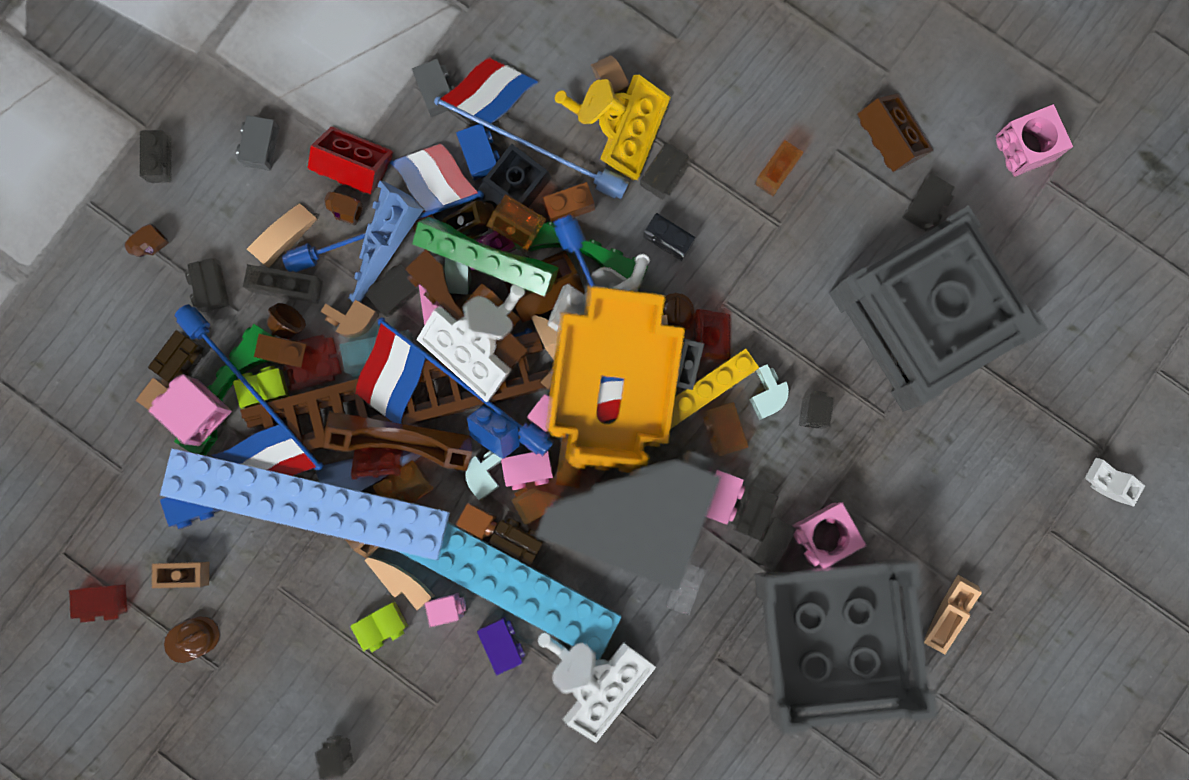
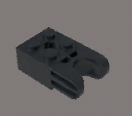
M511 144L477 189V192L480 190L484 193L483 199L477 198L468 201L466 205L477 200L499 207L498 225L494 227V230L505 225L509 233L519 213H525L552 177L545 168ZM517 176H518L519 178L521 177V180H520V181H518V182H515V181H514V179H515Z

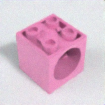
M1054 104L1011 121L996 135L997 147L1000 151H1003L1007 169L1013 173L1014 177L1057 160L1073 147ZM1022 132H1028L1038 139L1041 146L1040 153L1027 148L1022 140Z
M183 374L181 377L178 376L169 384L170 388L165 394L156 397L152 402L153 406L148 410L183 444L200 446L232 412L198 379Z
M832 503L792 525L795 529L792 532L798 544L802 543L806 549L804 556L808 563L818 568H827L866 546L843 503ZM824 519H826V522L836 524L840 532L837 547L829 553L816 549L812 540L815 526Z

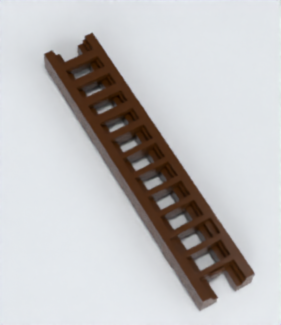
M538 331L515 337L528 350V353L519 361L522 377L508 381L505 379L494 396L489 400L493 404L547 390L539 381L549 372L548 370L528 375L529 366L526 356L543 351ZM434 358V359L437 360L440 364H442L444 367H446L448 370H450V369H449L447 366H445L438 358ZM427 360L424 362L418 384L426 382L431 401L415 405L412 394L407 404L408 407L405 408L401 424L415 425L479 408L486 404L469 391L461 393L458 382L450 376L453 395L438 399L434 380L447 377L448 375ZM358 379L267 402L281 420L287 419L288 428L309 452L324 449L325 427L320 411L322 409L333 407L335 413L345 414L343 404L356 401L359 417L392 422L383 414L370 417L367 402L356 394ZM262 404L240 410L242 419L247 423L248 428L263 425L264 430L276 426V420ZM310 413L314 432L302 435L298 416Z

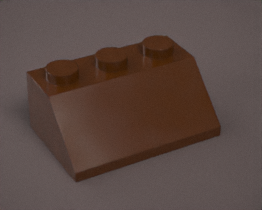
M898 93L877 98L857 114L860 118L861 126L868 131L874 147L881 152L885 165L892 172L901 170L934 151Z
M565 250L541 260L559 268L553 288L549 293L542 296L524 288V295L520 297L515 305L522 323L532 320L531 317L534 315L539 316L552 311L562 287L566 284H569L585 295L578 272ZM504 281L505 286L510 294L511 287L515 284Z

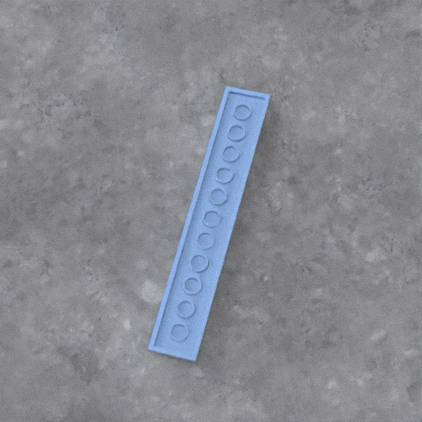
M171 449L160 493L161 496L434 560H439L450 513L178 449Z

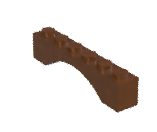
M425 249L405 269L409 274L407 279L416 288L420 285L426 291L423 295L433 305L437 302L448 314L458 321L465 317V314L457 307L449 293L445 270ZM507 333L501 339L495 338L496 348L493 354L510 369L528 353V350L511 333Z
M329 412L323 448L347 452L367 447L395 448L424 456L445 468L467 471L472 454L471 436L335 412Z

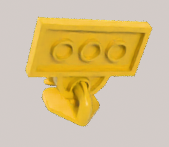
M633 75L627 93L614 94L609 80H596L589 87L583 104H579L568 97L567 93L563 90L557 92L555 95L556 103L562 104L578 115V120L582 124H593L599 119L602 132L608 137L600 160L631 180H638L671 97L641 75Z

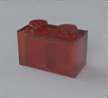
M126 584L69 590L70 619L80 618V623L95 621V617L103 616L104 620L119 619V614L128 613Z

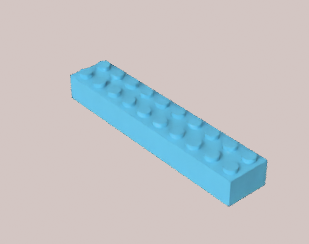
M449 521L447 522L439 560L400 552L573 647L579 643L587 645L595 653V659L597 660L600 659L621 619V614L536 568L529 567L488 545V542Z

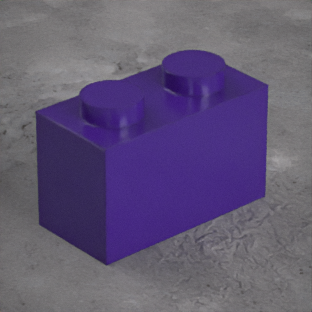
M504 617L477 630V634L496 676L523 664V657L526 654L520 642L516 643L513 637L516 631L511 621L507 622Z

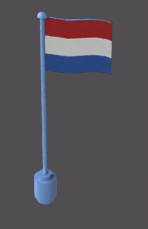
M491 58L478 64L456 88L445 96L435 98L434 103L436 105L440 104L594 178L593 183L597 185L595 190L614 199L615 197L621 199L629 182L625 181L624 177L606 168L603 172L598 171L596 175L493 125V122L507 113L524 92L538 84V81Z

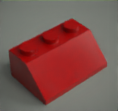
M331 126L310 146L307 169L316 172L318 175L334 179L341 184L356 188L360 192L372 194L378 187L379 181H382L394 151Z

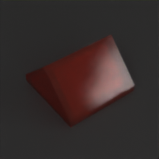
M704 309L696 310L694 314V341L704 344L700 360L728 361L731 359L730 314Z

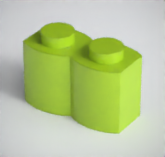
M275 366L265 367L261 369L262 373L257 375L252 373L242 374L266 403L289 397L283 371L279 368L275 369ZM240 379L233 381L240 409L261 404Z
M392 602L350 627L362 650L370 649L373 652L384 646L383 640L391 637L393 641L404 635L403 629L407 628L408 624L396 602Z

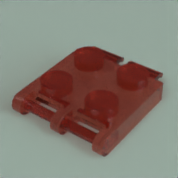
M323 334L295 341L306 344L302 366L296 367L287 364L283 366L284 371H287L290 386H288L289 391L335 380L334 375L342 373L339 359L337 357L330 358V355L337 354L334 339L332 337L325 338Z
M386 447L355 449L351 469L352 480L363 476H373V478L389 474L401 476L404 450Z

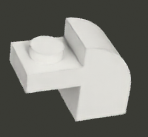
M1099 458L1094 460L1085 477L1092 484L1091 488L1097 492L1131 506H1135L1145 487L1133 475L1116 471L1106 461Z

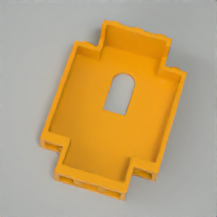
M588 286L584 315L560 312L545 428L548 432H551L552 436L565 437L568 434L565 458L568 463H571V466L585 468L586 465H594L599 470H609V467L619 468L618 470L621 472L630 473L633 469H641V465L647 466L648 455L643 451L644 441L646 445L659 447L660 443L668 444L684 328L661 324L665 296ZM601 376L624 378L619 415L610 424L601 423L596 416Z

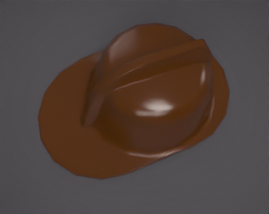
M671 293L666 295L662 315H667L668 325L684 328L683 339L691 340L694 333L693 303L684 294Z
M277 303L269 307L270 315L267 319V325L272 331L273 336L277 335L281 338L289 339L305 329L306 322L303 316L293 307L284 303Z
M199 616L175 626L168 632L164 642L165 652L175 662L186 663L215 648L219 641V628L208 617Z

